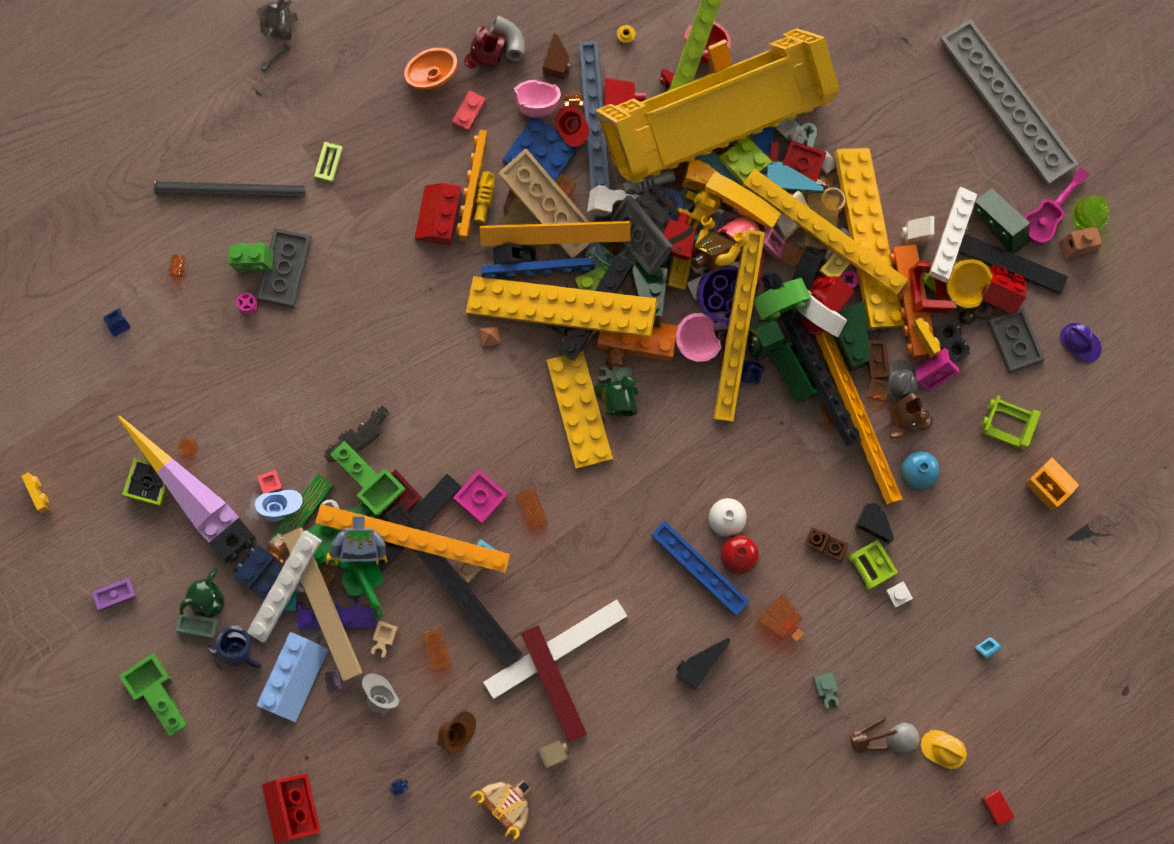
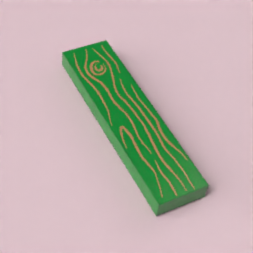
M317 474L301 495L303 499L301 507L296 512L286 515L271 536L287 547L283 535L298 528H303L332 490L334 484L320 474Z

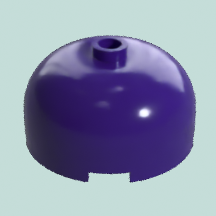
M726 265L716 271L709 270L698 283L696 291L698 305L701 311L714 321L729 323L731 314H725L726 318L729 319H722L713 315L712 312L726 311L731 313L738 267ZM718 291H723V296L719 295Z

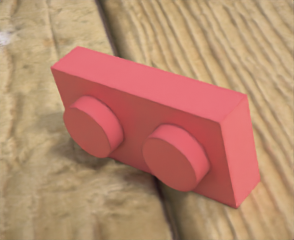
M469 90L454 116L452 124L469 132L485 104L486 98Z

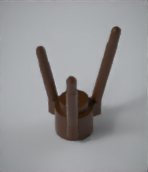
M883 717L861 730L854 731V735L850 736L854 751L859 750L860 753L889 750V746H866L870 745L869 741L897 734L898 731H888L870 737L867 734H863L884 722L886 719Z

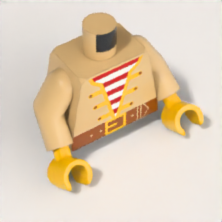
M523 780L515 788L509 783L498 782L487 785L480 791L473 793L470 799L472 797L478 799L475 806L483 803L508 829L505 837L508 834H512L514 836L512 842H514L527 822L529 808L527 807L528 802L523 796L531 788Z

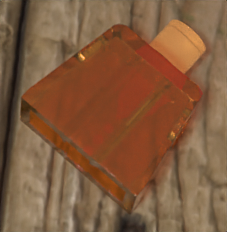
M783 593L756 621L758 625L781 640L789 634L794 640L798 641L805 634L797 626L802 619L801 615Z

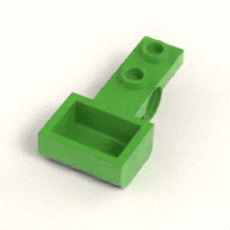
M345 441L330 454L363 488L357 494V497L377 517L406 490L385 468L377 474Z
M152 653L119 675L134 701L138 702L145 697L170 737L188 726L177 709L176 703L163 687V684L169 681L171 677L155 654Z

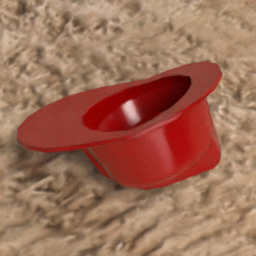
M564 106L560 108L554 118L557 131L569 146L577 147L584 144L589 136L587 121L576 107Z

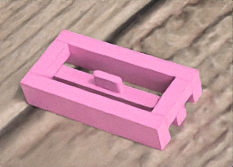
M765 226L764 230L766 233L763 247L774 259L780 260L786 242L774 228L770 229Z

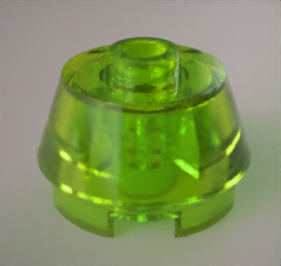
M1087 195L1081 197L1073 208L1074 222L1083 229L1097 227L1099 230L1108 223L1110 218L1109 205L1101 196Z

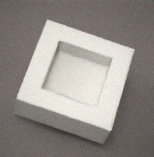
M904 581L886 590L894 608L913 599Z

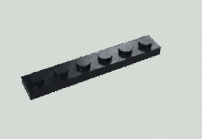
M617 254L594 291L617 294L634 264ZM571 328L557 351L575 361L594 330Z

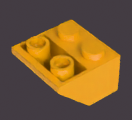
M1053 457L1025 482L1051 511L1062 504L1079 486Z

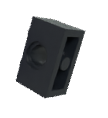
M238 518L208 544L225 563H231L239 557V552L243 549H249L254 544L256 537ZM232 538H238V544L230 547L229 541Z

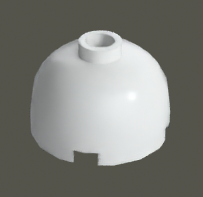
M729 498L719 500L713 504L708 515L710 528L717 535L726 538L739 534L747 521L746 510L742 504L735 499Z

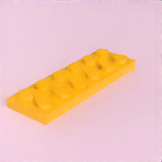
M581 351L575 361L566 356L546 360L575 469L612 461L613 457L584 352Z

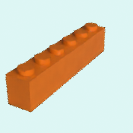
M917 245L894 247L891 254H889L891 265H893L897 272L908 279L897 294L898 301L901 303L899 308L902 315L901 319L904 318L905 323L903 335L907 337L908 341L906 351L910 355L911 360L930 358L911 326L915 320L922 317L930 325V332L934 337L930 313L913 312L909 268L916 265V262H919ZM921 274V297L922 299H927L923 282V276Z

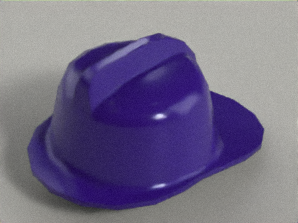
M1070 323L1062 329L1060 335L1061 342L1075 357L1083 362H1093L1099 358L1102 350L1101 343L1089 327L1080 323Z

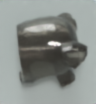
M290 0L270 2L257 10L260 16L261 33L282 40L291 39V23L297 21L298 18L297 14L291 12L289 5L292 4Z

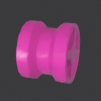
M846 270L840 276L852 290L856 288L859 281L857 273Z
M243 293L237 298L236 304L242 314L251 315L256 312L258 304L252 294Z

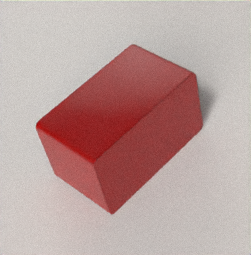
M995 790L980 798L995 826H1001L1015 818L1000 790Z

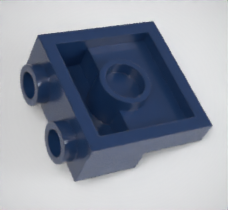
M258 545L257 548L252 547L246 555L249 558L245 563L240 562L236 566L234 577L265 600L284 564Z

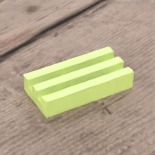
M324 142L314 175L315 179L327 180L333 183L343 151L342 146ZM328 148H331L330 153H329V157H328V160H327V163H326V167H325L324 173H323V175H322V174H320V173H321L322 166H323V163H324V160H325V156H326V153H327ZM337 150L330 176H328L334 152Z

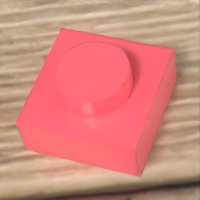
M276 470L257 476L263 494L283 489Z

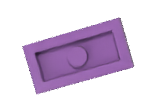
M130 578L92 591L98 611L137 597Z

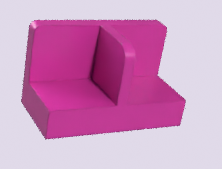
M946 348L942 349L936 356L928 358L915 367L917 382L928 392L959 374V368L949 359V353Z

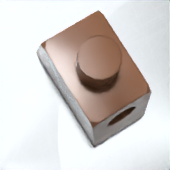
M1091 227L1070 233L1059 244L1064 260L1098 252L1102 241L1097 227Z

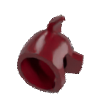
M480 26L471 42L470 53L464 58L465 66L475 68L476 64L497 67L505 48V38L490 34L487 28Z

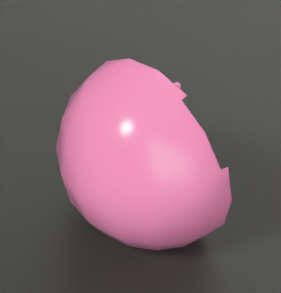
M528 80L514 88L519 110L524 115L533 118L545 117L551 114L558 106L561 97L560 89L555 84L551 85L546 82H539L538 80Z
M693 313L681 321L676 329L675 343L677 349L684 357L696 362L708 361L721 350L720 340L717 339L714 332L715 324L713 319L704 313Z

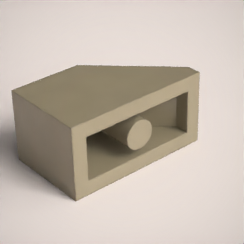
M560 740L538 749L546 769L567 760V755L570 754L566 744H561Z

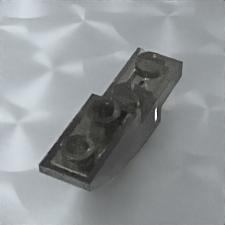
M383 405L380 408L377 407L370 414L371 418L359 425L357 433L351 428L348 431L342 432L338 437L339 441L335 445H330L325 451L326 455L324 458L329 463L336 461L330 454L344 441L356 453L370 445L382 434L378 426L390 415L389 411Z

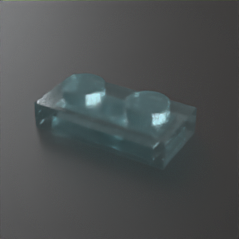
M598 242L589 243L586 257L607 271L615 255Z

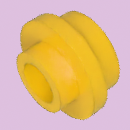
M628 25L621 26L617 31L618 40L625 44L632 42L635 38V30ZM623 32H629V35L625 36Z

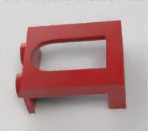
M927 261L916 262V265L909 268L913 312L947 314L956 309V301H949L946 283L934 278L937 300L922 299L920 276L922 273H929L932 264L927 263Z

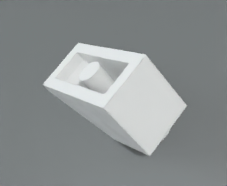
M934 216L908 221L905 227L902 228L904 245L916 244L927 246L934 235Z

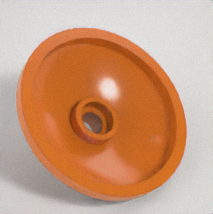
M428 49L410 60L405 68L404 76L408 85L414 89H436L446 84L454 76L458 68V60L454 52L449 49Z

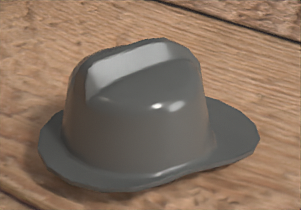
M903 359L896 360L892 364L887 383L888 395L891 400L897 403L907 395L915 393L918 388L914 367Z

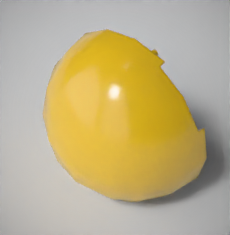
M975 259L960 261L952 268L950 277L946 282V291L950 299L956 301V304L965 308L977 307L983 299L981 294L984 287L990 284L993 278L992 273L982 261Z

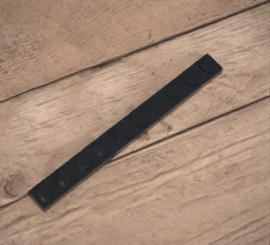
M777 273L766 274L761 278L767 291L778 289L783 285L782 279ZM793 308L781 313V319L846 447L862 441L858 429L851 420L850 413L846 410L840 394L833 385L832 378L825 369L824 362L816 351V346L812 343L806 327L799 318L798 311Z
M401 502L385 513L391 523L423 531ZM414 550L507 667L523 655L446 558Z

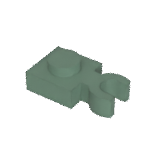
M600 366L599 371L605 372L606 375L604 377L598 376V381H621L624 376L631 377L632 368L613 366L611 371L605 366Z
M833 672L813 677L818 696L824 695L825 697L823 701L825 709L829 708V700H833L835 706H839V700L833 694L838 692Z

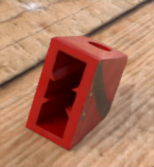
M679 213L677 221L669 220L662 234L673 246L668 255L688 261L692 256L695 228L687 225L690 218L689 215Z

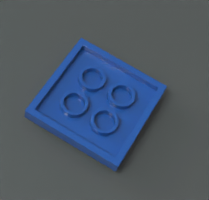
M532 117L502 160L505 164H508L524 149H527L556 182L580 146H569L556 129L537 117Z

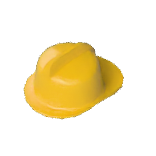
M933 730L926 733L921 740V751L924 756L944 768L957 769L966 760L967 753L964 744L959 739L945 732Z

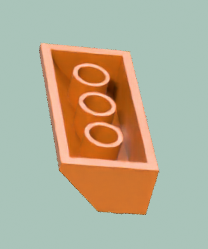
M661 323V327L653 326L651 338L600 331L597 349L672 362L676 342L675 334L678 325Z

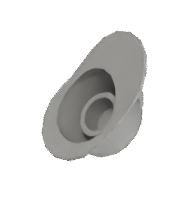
M368 674L362 679V686L367 695V706L371 711L378 713L380 717H384L386 713L399 705L398 696L395 694L391 684L383 676Z

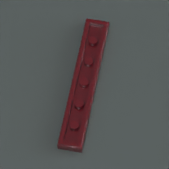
M539 625L520 633L568 742L586 735V730Z

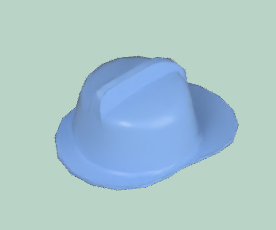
M283 490L259 496L255 507L268 521L278 522L284 519L286 515L296 512L301 507L303 499L297 491Z

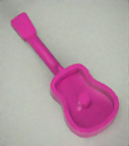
M1082 167L1078 169L1070 184L1055 202L1046 199L1042 201L1036 210L1026 214L1024 218L1030 222L1029 241L1031 243L1044 245L1054 236L1057 224L1065 215L1060 206L1074 189L1089 176V173Z

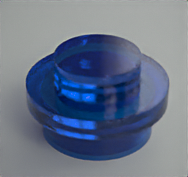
M402 778L393 781L391 783L392 787L389 789L390 792L397 796L408 790L407 779L402 780Z

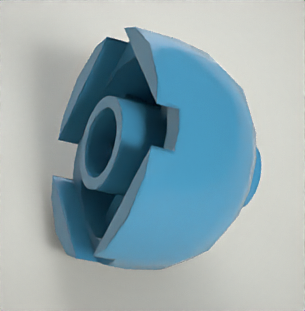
M923 451L914 452L907 456L900 468L902 480L915 490H925L931 487L937 481L940 472L939 463L936 458Z

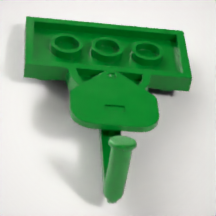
M364 503L348 510L349 512L376 518ZM318 524L305 531L322 540L314 555L317 565L320 567L326 564V555L330 552L331 544L342 530ZM338 556V564L335 566L345 570L342 584L347 594L357 597L365 593L373 610V616L377 619L382 618L384 610L381 608L373 591L383 581L378 565L370 561H340ZM335 560L328 561V563L332 561L335 565Z

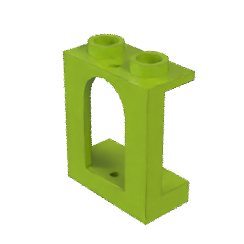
M997 395L989 401L987 410H989L988 416H984L980 426L983 428L981 434L1025 450L1029 447L1041 412L1035 409L1031 412L1000 400L1001 396ZM1003 412L1025 421L1021 437L1018 438L994 428L991 425L994 413Z

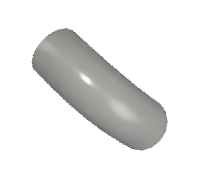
M496 15L492 22L490 33L505 38L507 43L506 57L509 60L521 61L525 54V40L521 31L509 20Z

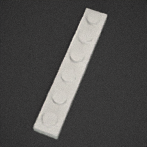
M962 187L957 191L929 272L930 276L945 283L950 277L977 194Z
M303 531L249 627L248 634L262 643L266 642L322 540L308 531Z

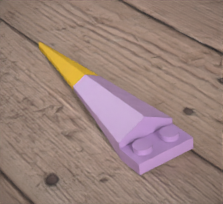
M118 416L122 425L152 465L195 529L208 543L235 520L240 519L225 501L125 419Z

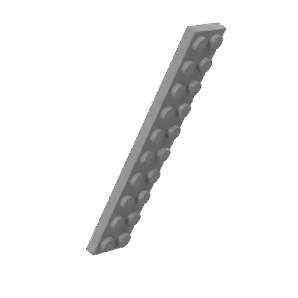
M971 19L940 38L943 46L1047 185L1078 166L1079 163Z

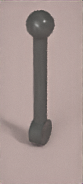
M285 42L284 46L273 57L261 64V69L267 70L268 65L282 52L289 49L291 44Z

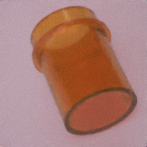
M172 255L169 275L174 277L183 276L184 256Z

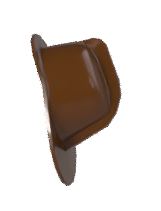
M463 711L458 713L451 722L443 724L438 731L437 745L446 748L452 755L458 754L475 732L476 721L474 716L470 712Z

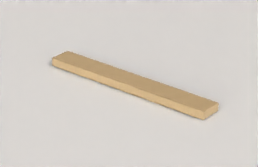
M302 528L283 535L290 554L303 533ZM313 557L301 581L343 681L363 672L317 562Z

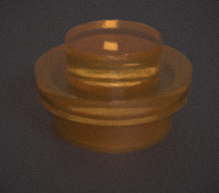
M186 437L180 440L178 451L181 455L190 457L197 452L198 445L193 438Z

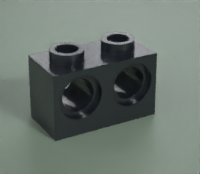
M954 320L933 329L934 337L940 342V349L946 348L948 350L949 359L953 363L968 357L970 354L969 345L966 341H963L961 329L958 324H955ZM943 331H948L951 334V338H946L943 335ZM951 348L958 349L959 355L953 354Z

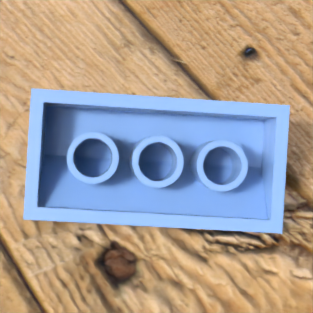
M290 632L256 706L296 723L329 649Z

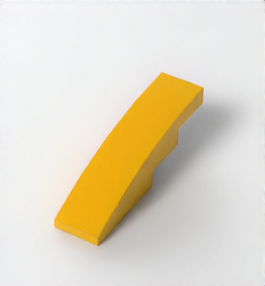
M714 172L705 186L707 191L721 197L722 202L739 209V214L770 229H773L781 216V212L765 200L717 172Z

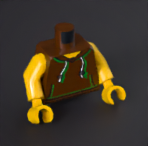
M703 216L701 223L704 228L700 230L694 245L695 258L691 262L696 269L704 266L712 271H716L726 265H731L739 259L740 247L748 244V238L739 231L734 235V240L736 241L734 242L714 231L708 232V230L714 228L715 222L712 218L708 222L707 216Z

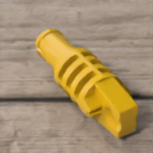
M489 171L482 173L475 199L476 213L474 221L480 224L486 222L487 211L492 204L495 175Z

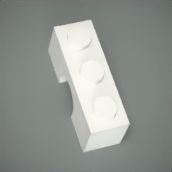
M599 185L590 191L587 213L605 217L612 212L613 205L619 207L629 194H625L623 190L614 191L608 189L607 186ZM630 195L647 214L649 200L642 198L641 195Z

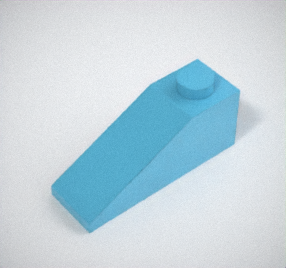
M772 162L771 165L767 166L766 177L786 192L799 191L801 193L822 194L823 186L792 168L783 166L781 162Z

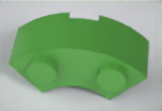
M802 278L783 283L778 289H770L754 298L753 302L762 320L770 319L773 321L781 317V313L804 307L806 305L805 302L811 299V296Z

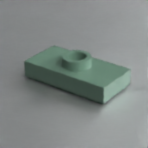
M179 612L175 632L215 639L219 620L187 613L181 615Z

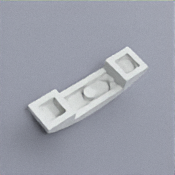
M808 291L811 299L805 302L806 305L797 310L822 329L839 337L847 320L836 311L827 308Z

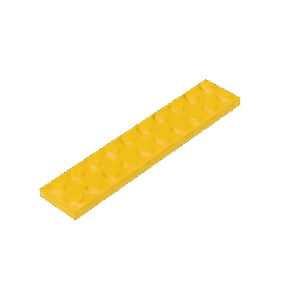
M870 148L836 149L833 153L840 188L845 195L844 209L850 238L893 268L889 256L891 253ZM856 267L868 329L904 326L905 323L904 318L901 319L902 315L899 309L901 303L898 301V296H895Z
M473 276L466 313L469 315L651 338L658 300L656 298Z

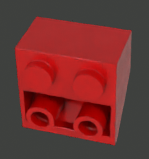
M992 265L990 271L993 278L990 284L984 287L981 294L982 300L1015 315L1026 299V280L1021 275H1014L1001 266Z

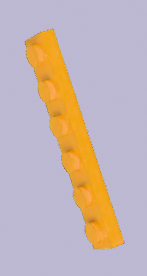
M479 129V135H475L473 146L476 147L475 153L471 154L470 164L473 165L472 170H468L467 174L469 186L464 189L463 199H466L465 206L461 205L460 216H462V222L458 223L456 234H459L460 241L467 242L487 142L486 130Z

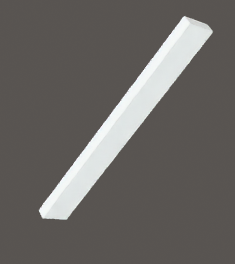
M618 600L613 601L547 642L554 661L626 618L627 615ZM530 654L483 683L492 698L495 699L537 673Z

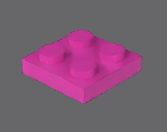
M478 469L453 499L483 524L508 494Z

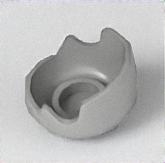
M901 723L889 730L898 731L897 734L887 736L888 745L894 752L906 754L917 748L920 737L914 725Z

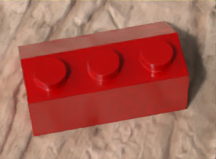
M447 183L425 186L415 240L452 246L462 195L461 186Z
M307 773L273 780L261 785L275 844L321 832Z

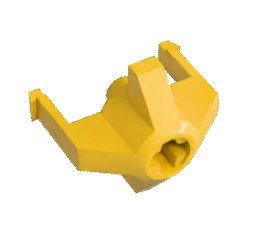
M694 174L695 177L708 183L709 180L701 177V174ZM706 187L698 194L688 190L685 197L695 202L693 213L691 214L679 207L677 211L701 221L703 216L709 217L718 210L720 197L707 191Z

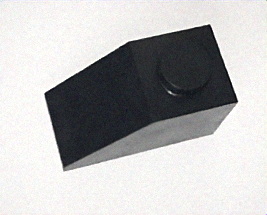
M507 242L493 248L494 265L537 261L536 249L533 247Z
M867 503L855 527L890 544L894 536L885 512L881 510L879 505Z

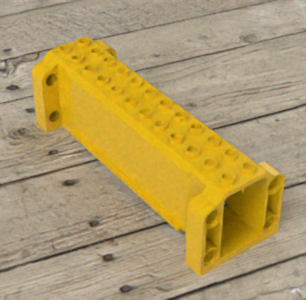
M794 29L782 34V39L770 43L771 51H766L643 102L632 99L617 106L609 104L596 109L595 111L610 156L621 176L631 183H639L644 180V177L649 175L656 176L661 173V170L666 168L673 169L683 161H693L700 154H710L717 147H727L734 140H744L749 134L761 133L766 127L778 126L783 120H792L800 113L812 112L813 108L817 106L829 105L830 101L836 99V95L839 93V85L825 37L801 29Z

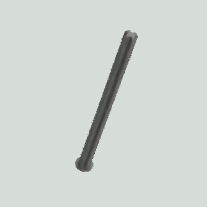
M154 180L155 194L194 193L303 197L306 193L304 185L168 182Z

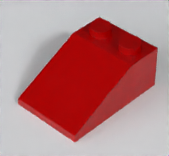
M820 276L814 280L813 286L809 290L814 298L837 313L854 292L839 276ZM803 315L802 323L806 327L808 334L821 335L824 332V329Z

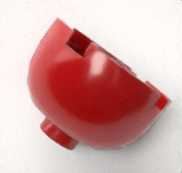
M736 535L729 538L723 544L720 551V560L723 566L734 574L750 572L757 565L759 559V549L756 543L744 535Z

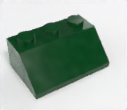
M793 341L785 343L770 353L773 364L778 368L783 382L786 383L792 398L797 404L819 395Z

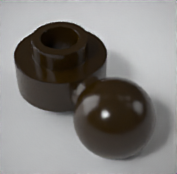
M982 300L979 306L973 307L972 311H962L959 315L960 322L964 325H970L975 317L978 319L988 318L992 312V304ZM980 307L985 309L984 313L979 311Z

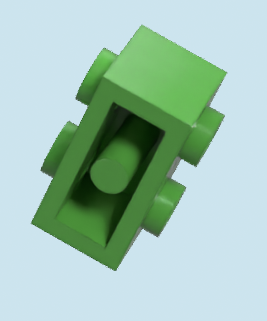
M256 242L254 245H247L245 243L229 245L228 264L238 272L272 270L274 252L265 243Z

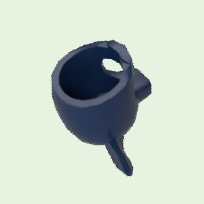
M230 626L220 633L217 639L216 650L211 645H208L210 654L218 657L223 664L238 667L247 663L252 667L262 668L260 663L250 659L251 642L247 631L239 626Z

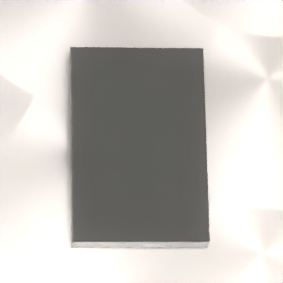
M1024 308L1019 309L1015 315L1007 313L987 321L1008 373L1045 360Z

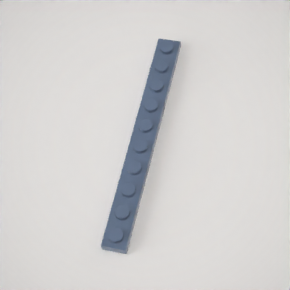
M597 41L579 42L585 120L589 125L587 149L591 190L599 185L607 186L610 189L606 141L595 111L603 107ZM612 212L605 217L593 214V220L612 218Z

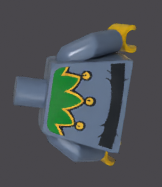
M353 516V528H344L342 532H339L331 544L330 552L326 555V564H328L329 560H335V565H337L338 556L340 561H376L377 565H379L378 561L380 559H384L385 563L388 562L383 539L373 528L365 527L364 516Z

